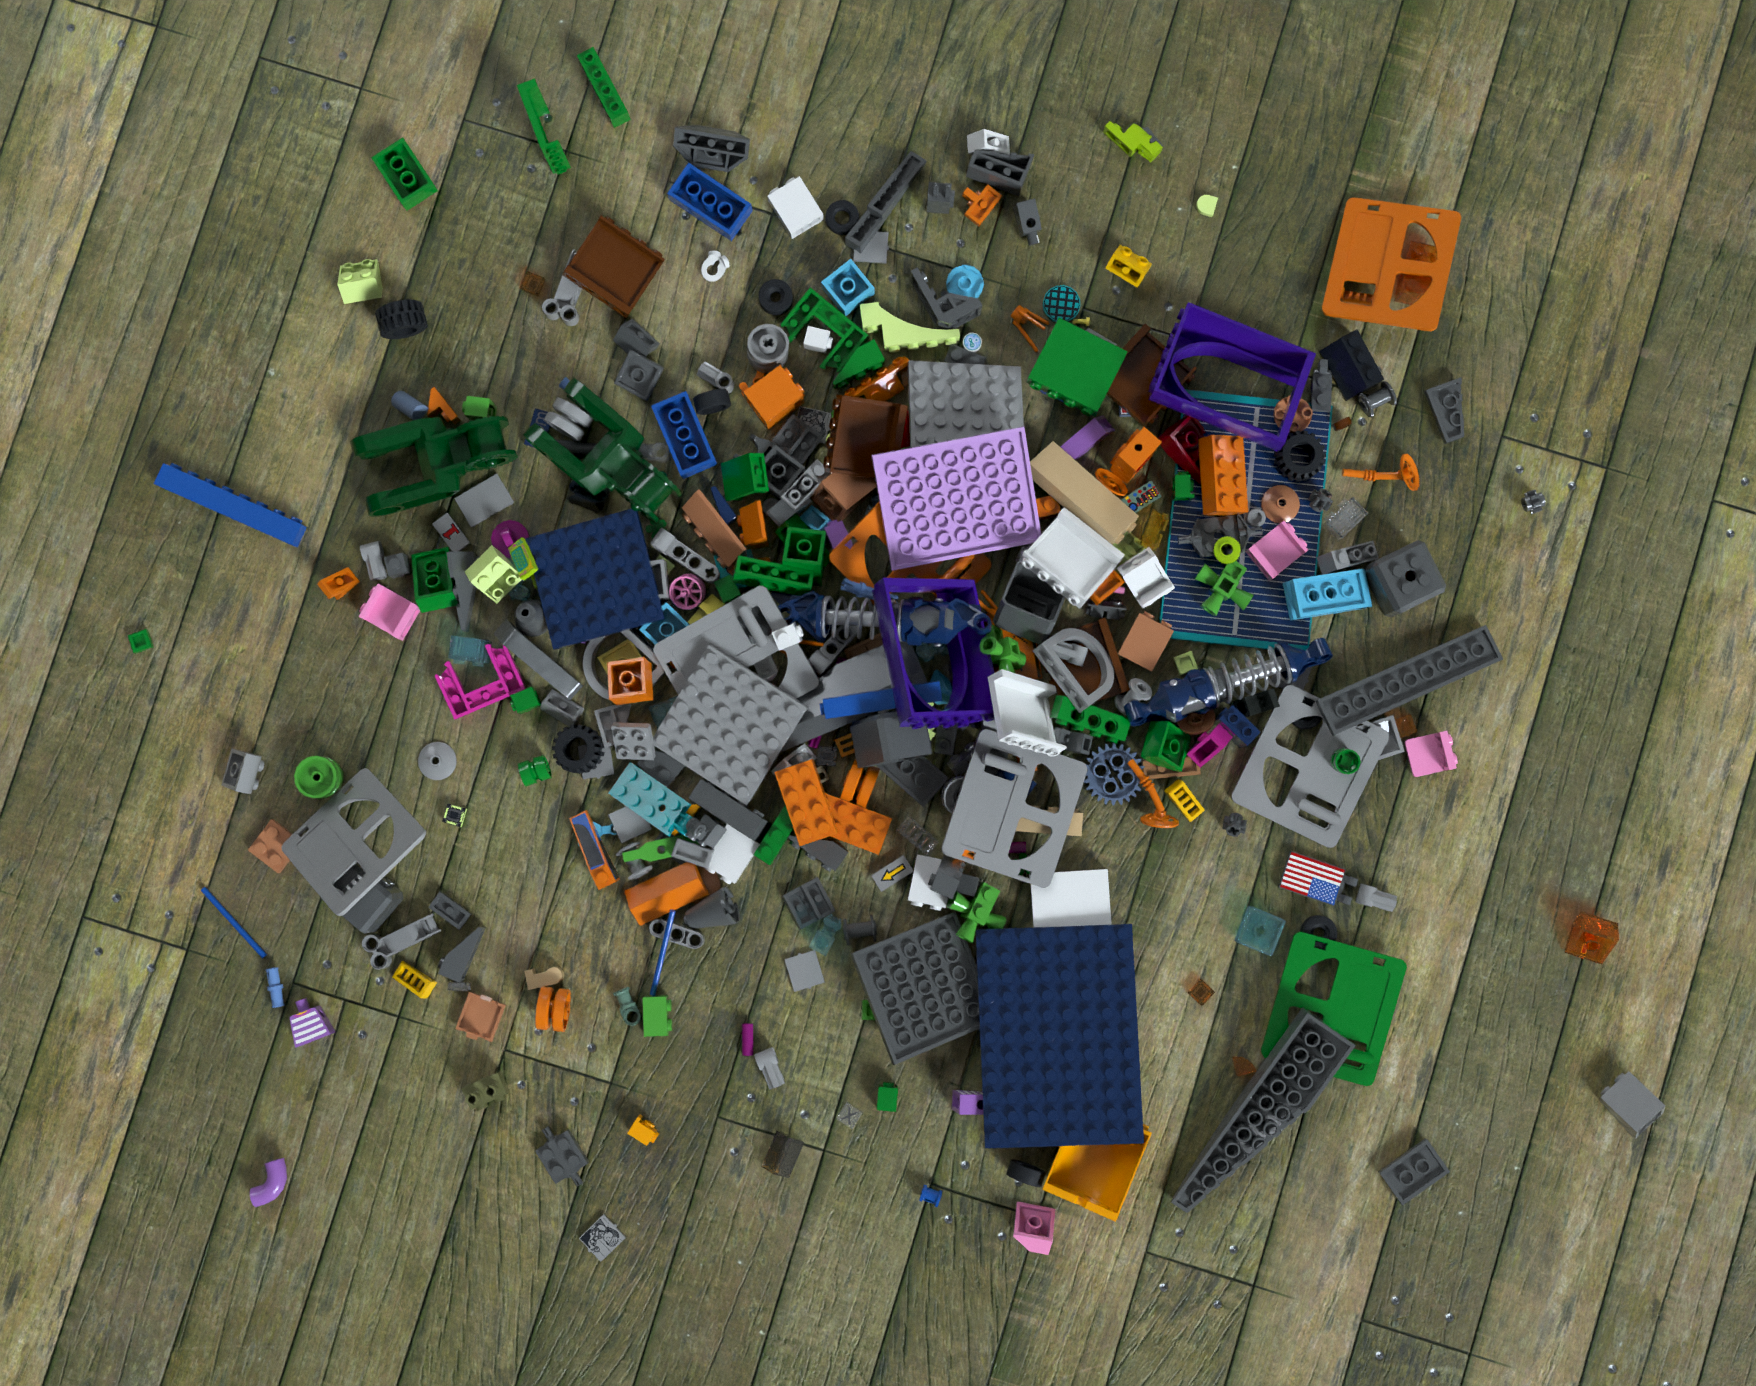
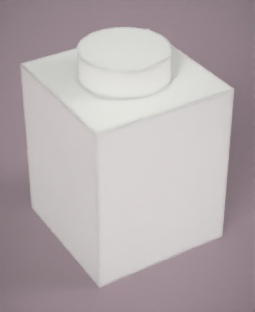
M808 326L804 340V349L826 354L827 348L831 349L833 338L830 337V331Z

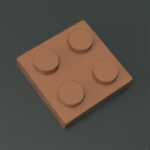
M271 819L248 851L275 872L281 873L290 861L282 851V845L292 833L274 819Z

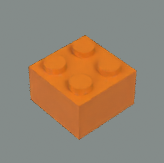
M645 657L607 662L610 701L616 705L653 700L652 665Z

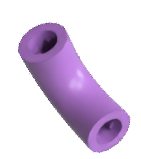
M284 1158L265 1163L267 1172L265 1183L250 1189V1199L254 1207L262 1206L275 1200L283 1191L287 1180V1167Z

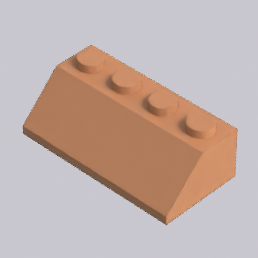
M700 489L697 490L682 507V517L688 524L692 523L695 527L693 531L698 538L703 537L707 542L705 546L711 554L714 552L719 557L716 560L720 566L730 570L735 566L738 555L747 557V550Z

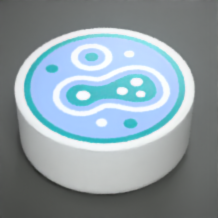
M968 333L963 339L964 349L977 352L981 348L982 340L978 334Z

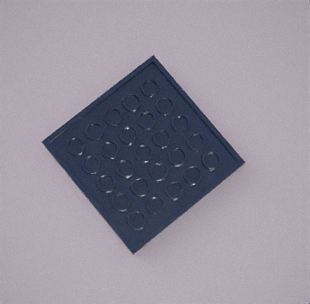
M628 509L525 538L538 567L534 576L554 650L665 619L638 511Z

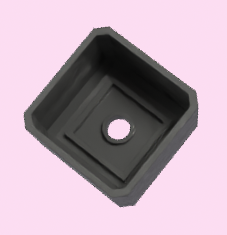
M1419 540L1364 567L1368 584L1384 616L1390 618L1445 592L1446 584L1425 542ZM1407 571H1411L1415 576L1412 582L1407 581L1405 578Z
M1019 561L1016 563L993 618V623L998 628L1040 645L1049 638L1065 597L1055 592L1048 583L1040 580L1034 572L1025 568Z
M896 709L867 714V718L853 721L850 726L858 768L900 762L933 754L927 726L919 729L900 727Z
M356 862L334 883V887L342 891L363 871L360 864ZM383 877L343 917L363 933L376 932L401 903L403 892L395 886L393 880Z

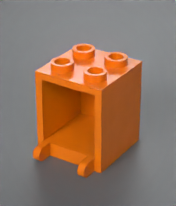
M781 365L751 387H748L745 382L739 385L741 394L768 430L805 403L803 388L799 383L795 384L793 382V376L787 368L783 369Z

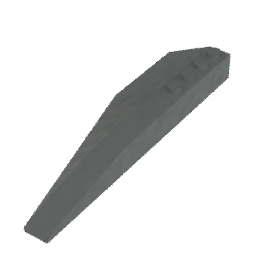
M899 641L905 670L912 685L927 682L912 645ZM883 645L836 664L819 677V684L815 689L797 698L798 701L808 706L781 752L863 718L867 714L875 713L868 712L826 719L825 715H821L820 703H823V698L892 688Z
M1302 1007L1225 1115L1173 1196L1171 1203L1188 1213L1205 1199L1209 1192L1219 1187L1222 1181L1228 1176H1232L1235 1170L1241 1165H1245L1265 1148L1269 1141L1274 1137H1278L1282 1133L1281 1131L1289 1124L1292 1125L1302 1113L1305 1114L1315 1103L1356 1045Z

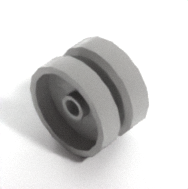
M773 324L757 326L748 337L747 358L750 365L762 373H770L779 365L784 367L788 360L789 350L787 334L780 327Z
M557 397L552 406L559 414L548 412L544 422L568 438L580 442L585 434L577 425L589 428L593 419L576 405Z

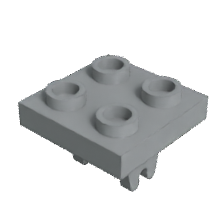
M613 722L611 729L617 759H655L656 754L651 724Z

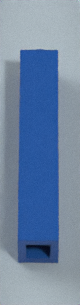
M939 680L913 684L917 693L927 703L942 701ZM892 688L823 698V703H820L821 715H825L826 719L896 708Z

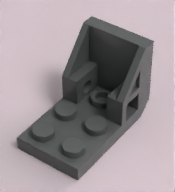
M918 267L911 270L910 282L937 329H956L981 315L982 303L978 298L948 293L936 300L937 295L934 289H929L926 283L928 279L923 271L920 272Z

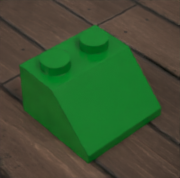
M1150 721L1140 757L1153 765L1182 772L1191 736L1169 721Z

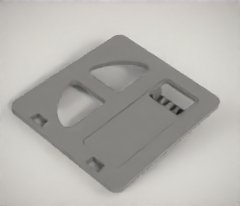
M757 586L655 644L653 648L654 654L678 695L710 644L747 668L779 650L773 635L765 636L751 612L753 607L758 606L772 632L788 626L765 586ZM739 615L755 640V644L751 643L737 618ZM799 643L782 649L787 653L788 664L784 679L778 687L795 699L815 689L819 684V678ZM670 661L673 662L677 669L673 674L666 664Z
M1287 685L1283 688L1278 698L1280 707L1272 710L1231 794V798L1238 805L1321 845L1332 848L1336 846L1389 739V733L1385 729L1365 721L1361 724L1369 727L1366 733L1356 729V725L1332 736L1316 702L1313 703L1312 707L1302 703L1304 696L1313 701H1317L1320 698L1296 686ZM1307 716H1320L1323 723L1306 756L1303 757L1276 743L1278 734L1292 722ZM1345 748L1357 752L1361 761L1358 770L1353 774H1343L1335 771L1330 763L1331 755L1334 751ZM1270 756L1298 769V774L1284 803L1280 807H1276L1270 801L1263 782L1264 762ZM1312 794L1335 805V811L1332 812L1307 800V795ZM1300 809L1328 822L1327 827L1323 828L1298 815Z
M989 729L981 730L978 734L941 846L943 854L1041 888L1048 887L1051 884L1087 773L1086 764L1061 754L1048 756L1047 754L1037 753L1030 749L1008 745L1005 742L998 741L997 732ZM994 748L1020 758V761L1017 763L990 753V750ZM1038 764L1045 765L1056 781L1059 793V810L1056 813L1027 805L1025 802ZM985 765L1015 774L1014 779L1010 781L986 773L984 771ZM1020 818L1050 827V836L1036 852L1019 860H1011L1008 857ZM964 850L974 852L973 859L962 856ZM1020 869L1030 871L1029 878L1018 875Z
M364 768L283 843L282 851L337 916H343L424 839L426 830L369 769ZM354 786L346 795L344 794L348 789ZM368 800L379 803V808L355 830L339 813L342 807L355 801ZM391 816L394 825L393 841L386 856L379 859L364 840L387 817ZM307 828H309V830L303 836H300ZM358 862L363 871L342 891L335 888L334 883Z

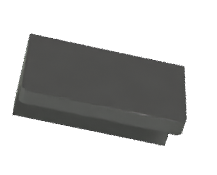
M633 318L621 325L613 339L627 354L632 349L645 357L656 350L660 344Z

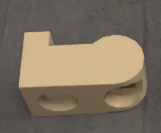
M558 966L551 967L547 971L536 973L535 968L524 971L528 990L561 982L564 978V972Z

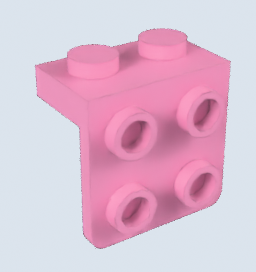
M1447 731L1405 741V748L1414 777L1457 768V756L1453 753L1451 747L1453 740Z

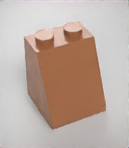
M833 473L820 482L811 496V500L831 521L837 520L839 522L865 501L877 486L873 478Z

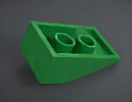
M449 547L411 555L414 596L421 613L459 604V600H456L453 593V588L456 584L449 574L446 553L450 552Z

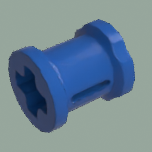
M924 1184L919 1201H926L934 1204V1207H938L943 1191L928 1188Z

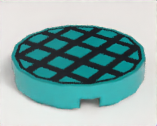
M1065 285L1051 288L1045 294L1042 303L1044 313L1048 319L1055 323L1058 318L1070 322L1078 315L1081 306L1077 292Z

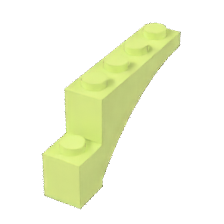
M879 302L860 304L863 331L875 333L878 332V329H882L884 350H889L890 353L899 352L903 348L916 350L919 346L925 345L931 348L938 346L940 343L951 345L956 344V341L960 340L959 329L942 330L920 327L893 316L881 308Z

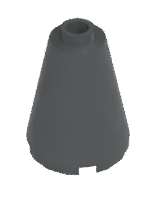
M539 599L525 600L515 610V626L526 636H540L548 630L542 603Z
M728 887L720 888L688 909L683 917L686 926H689L691 929L738 923L740 913L737 903L733 904L731 899L734 897Z

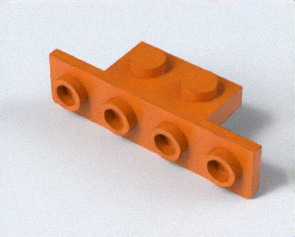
M905 356L894 359L891 365L880 368L876 372L877 374L871 378L863 379L860 385L846 390L844 395L853 397L864 395L866 399L887 401L904 390L896 373L908 366L909 359Z

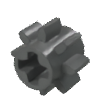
M1323 488L1319 491L1314 489L1308 499L1311 501L1309 503L1310 507L1317 512H1321L1323 509L1327 512L1333 503V500H1331L1332 494Z
M1535 489L1524 493L1525 497L1521 498L1524 511H1530L1531 514H1535L1543 510L1542 507L1545 506L1546 501L1541 492L1537 493Z
M1231 813L1229 817H1224L1222 829L1226 830L1227 835L1238 837L1240 833H1245L1247 820H1243L1241 814Z

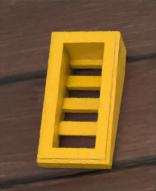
M1176 780L1164 790L1166 795L1189 822H1192L1205 811L1182 780ZM1183 794H1186L1184 798L1180 801L1178 800ZM1191 800V802L1187 806L1183 807V805L1186 802ZM1195 805L1197 808L1189 814L1187 811Z
M401 961L392 978L419 998H428L437 984L436 981L405 961ZM407 969L408 972L406 973L404 978H401L402 974ZM414 974V976L412 977L411 981L408 982V980H409V978L411 977V975ZM418 979H421V980L419 981L418 985H417V986H414V985L416 984V982L418 981Z

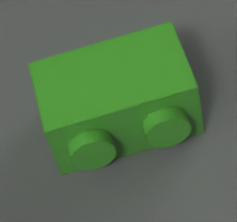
M467 396L466 401L463 402L462 412L470 421L496 416L497 406L489 398Z
M668 995L642 997L644 1037L668 1036L669 1031H672V1019H669L668 1011L672 1010V1002L668 1000Z

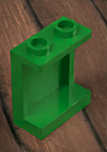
M747 453L720 463L726 501H741L744 496L769 491L764 453Z

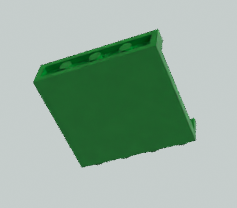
M535 78L518 84L517 88L538 143L553 174L566 172L571 167L559 140L548 142L539 118L550 112Z
M1058 318L1026 383L1034 390L1046 392V395L1052 399L1058 398L1064 401L1063 403L1068 407L1080 409L1084 415L1095 417L1128 351Z

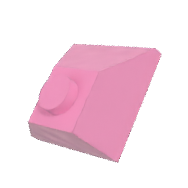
M1017 1201L1013 1237L1028 1251L1048 1255L1053 1242L1055 1209Z

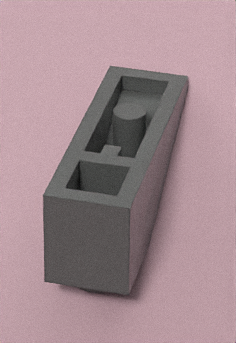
M478 927L450 951L445 958L442 957L438 964L440 969L438 974L459 983L463 982L486 927Z

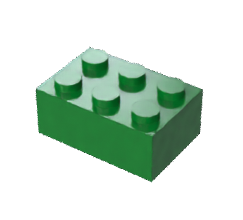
M403 137L371 157L406 211L438 191Z

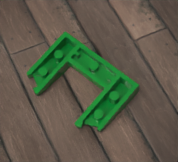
M810 287L780 325L781 327H787L790 334L788 339L791 343L812 318L816 316L841 337V340L819 367L821 369H825L826 366L837 368L836 372L839 373L855 350L864 345L870 336Z

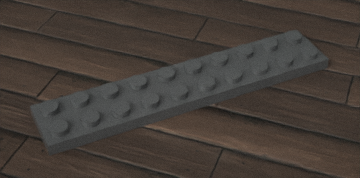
M1484 625L1315 702L1331 735L1334 736L1503 660V657L1487 626Z

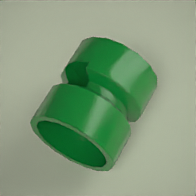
M1345 748L1334 751L1330 759L1333 769L1343 774H1353L1358 770L1361 762L1357 752Z
M545 755L533 758L532 762L526 760L518 763L519 774L525 787L536 784L538 779L544 781L552 778L550 766Z

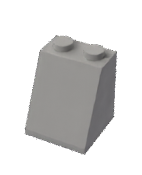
M1631 1072L1621 1073L1614 1080L1616 1083L1611 1088L1607 1086L1600 1093L1602 1095L1600 1102L1625 1130L1636 1139L1663 1114L1665 1105Z

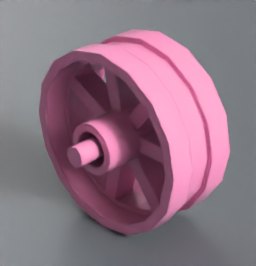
M691 573L683 574L671 583L669 589L670 599L678 608L683 610L693 609L705 598V584L697 575ZM685 578L692 580L690 585H687ZM680 579L682 581L683 587L676 585V583ZM696 583L699 589H695L693 585ZM675 589L681 591L680 595H676ZM693 593H700L699 600L693 595ZM689 597L695 602V604L689 605ZM679 598H685V603H682Z

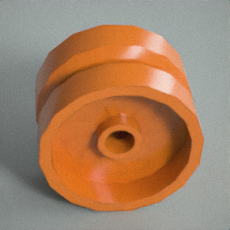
M855 759L851 770L848 771L840 798L850 802L855 792H859L856 804L866 808L880 768L870 766L866 775H862L864 768H858Z
M541 987L536 1007V1029L548 1030L552 1022L554 1031L565 1032L570 1014V989L559 988L555 994L552 987Z

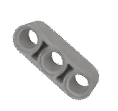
M657 919L651 922L649 926L650 933L655 937L663 939L667 920ZM657 922L662 923L664 926L662 933H657L654 930V925ZM673 923L669 941L691 949H697L704 944L705 936L698 930ZM676 928L682 931L680 939H675L672 935L673 930ZM696 934L700 937L701 942L699 945L692 944V935Z

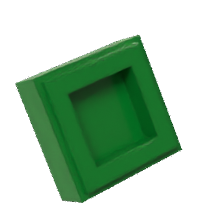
M148 629L128 635L133 653L136 654L154 648Z

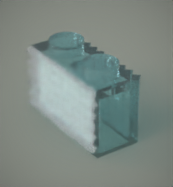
M451 636L448 659L453 660L454 664L465 665V661L472 662V666L484 667V664L490 663V656L485 645L491 644L492 648V641Z

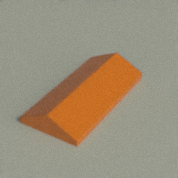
M685 862L625 890L629 909L640 926L669 913L670 909L676 910L709 895L697 866L689 862Z

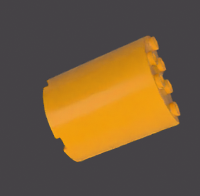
M1143 1124L1144 1143L1060 1146L1042 1190L1116 1222L1152 1132L1148 1130L1149 1126Z

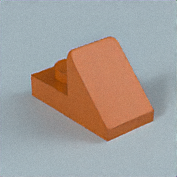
M433 387L430 392L428 417L434 418L442 412L441 415L447 422L451 420L454 424H457L461 419L439 391Z
M347 567L320 580L317 585L328 599L335 597L338 600L359 584L360 581Z

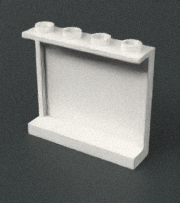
M1064 507L1059 512L1057 518L1031 547L1023 552L1019 561L1025 568L1034 572L1040 580L1048 583L1055 592L1063 595L1072 605L1080 609L1119 565L1125 554Z
M1003 669L988 677L998 741L1005 742L1008 745L1019 746L1022 749H1030L1037 753H1044L1048 756H1057L1059 752L1067 749L1065 745L1056 743L1052 718H1050L1051 712L1048 697L1057 693L1054 685Z
M1108 869L1054 872L1051 884L1048 887L1041 888L1030 884L1033 928L1111 925Z

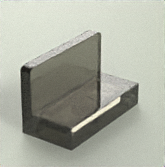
M776 1131L761 1167L774 1175L789 1178L804 1142L791 1138L781 1131Z

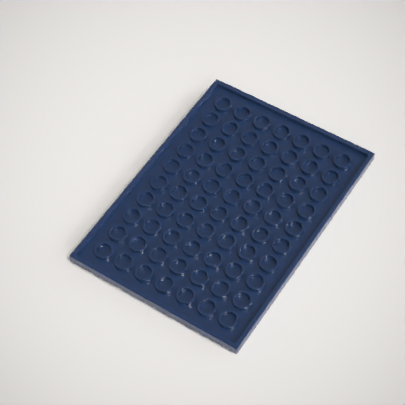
M1132 924L976 930L985 1148L1144 1143Z

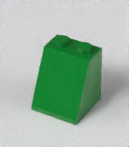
M788 527L782 565L814 571L812 585L822 586L825 566L826 531Z

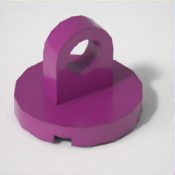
M503 521L493 530L491 542L506 558L512 559L508 547L521 537L529 538V532L525 526L517 521Z

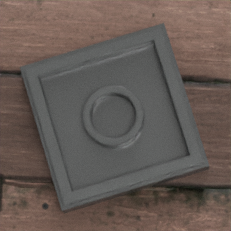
M630 349L614 384L648 401L665 367Z

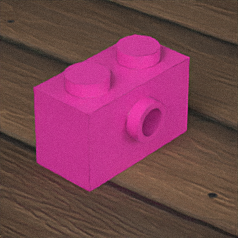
M1219 723L1210 732L1201 734L1197 738L1198 742L1187 755L1201 768L1219 753L1233 737Z

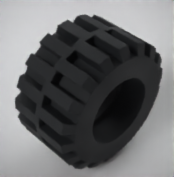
M406 299L390 302L375 312L380 335L386 339L408 338L421 333L428 327L422 302L418 300Z
M1308 431L1290 433L1280 451L1274 452V457H1276L1274 464L1278 465L1277 471L1281 470L1283 473L1281 476L1289 477L1288 480L1290 481L1296 480V482L1312 478L1322 469L1325 463L1326 452H1323L1325 446L1320 444L1322 440L1314 438V433L1309 435ZM1293 447H1301L1309 454V464L1307 466H1299L1292 461L1290 451Z
M573 724L570 727H564L563 732L559 731L557 733L558 738L553 740L555 746H552L555 754L552 755L553 758L557 759V765L562 766L563 770L578 774L588 773L591 769L597 768V763H601L600 757L604 756L605 752H602L604 744L601 743L602 737L597 735V731L587 726ZM577 738H583L587 744V752L582 759L576 761L570 755V746Z

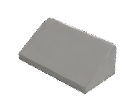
M553 689L542 701L540 707L542 711L569 727L576 724L584 711L583 707Z

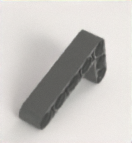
M507 619L494 632V635L505 647L569 700L583 687L579 681L527 639Z

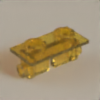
M1152 510L1140 542L1142 547L1145 549L1150 547L1153 551L1160 547L1163 535L1159 531L1165 532L1169 522L1168 514H1160Z

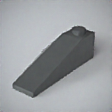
M473 551L446 552L450 578H453L456 584L454 585L453 593L456 600H459L460 603L457 604V613L461 631L469 632L477 587L469 581L465 571L480 556H477Z

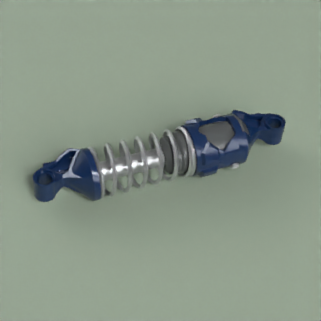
M811 591L802 596L791 595L790 601L778 606L781 613L790 611V615L784 618L788 625L802 618L815 635L821 638L828 635L830 625H832L833 638L836 637L837 625H845L844 637L846 639L849 636V626H858V639L861 638L862 626L870 627V639L873 640L874 627H879L876 608L874 606L873 609L869 598L863 601L860 608L856 597H853L847 606L846 599L841 596L835 606L831 596L819 595ZM910 597L909 600L902 599L900 603H896L894 599H891L899 641L907 642L908 645L920 646L922 643H933L934 646H941V644H948L966 627H970L981 636L989 634L992 629L989 616L980 611V605L967 604L965 601L957 598L947 602L941 598H936L935 601H928L922 597ZM841 600L843 601L844 610H838ZM854 601L856 603L857 610H851ZM868 602L869 611H864L865 605ZM981 621H985L988 623V625L985 628L978 627V624Z
M1325 638L1313 640L1307 650L1292 647L1281 641L1275 644L1274 650L1271 646H1268L1270 660L1264 661L1261 652L1256 650L1258 664L1252 665L1249 656L1245 654L1246 668L1240 669L1237 660L1233 658L1234 672L1228 673L1225 664L1222 662L1220 663V668L1213 670L1210 666L1208 669H1192L1184 679L1175 678L1160 682L1155 695L1147 704L1134 700L1124 706V710L1131 726H1139L1149 721L1177 722L1192 712L1206 714L1208 711L1216 709V707L1218 708L1219 704L1223 701L1229 704L1232 700V695L1241 700L1244 696V690L1253 696L1256 692V686L1261 691H1266L1268 683L1277 688L1280 684V679L1288 684L1296 682L1298 677L1308 667L1327 662L1333 657V654ZM1276 674L1277 683L1274 684L1269 676ZM1264 678V688L1260 686L1257 680ZM1252 682V692L1248 690L1245 684ZM1240 686V696L1234 691L1235 687Z

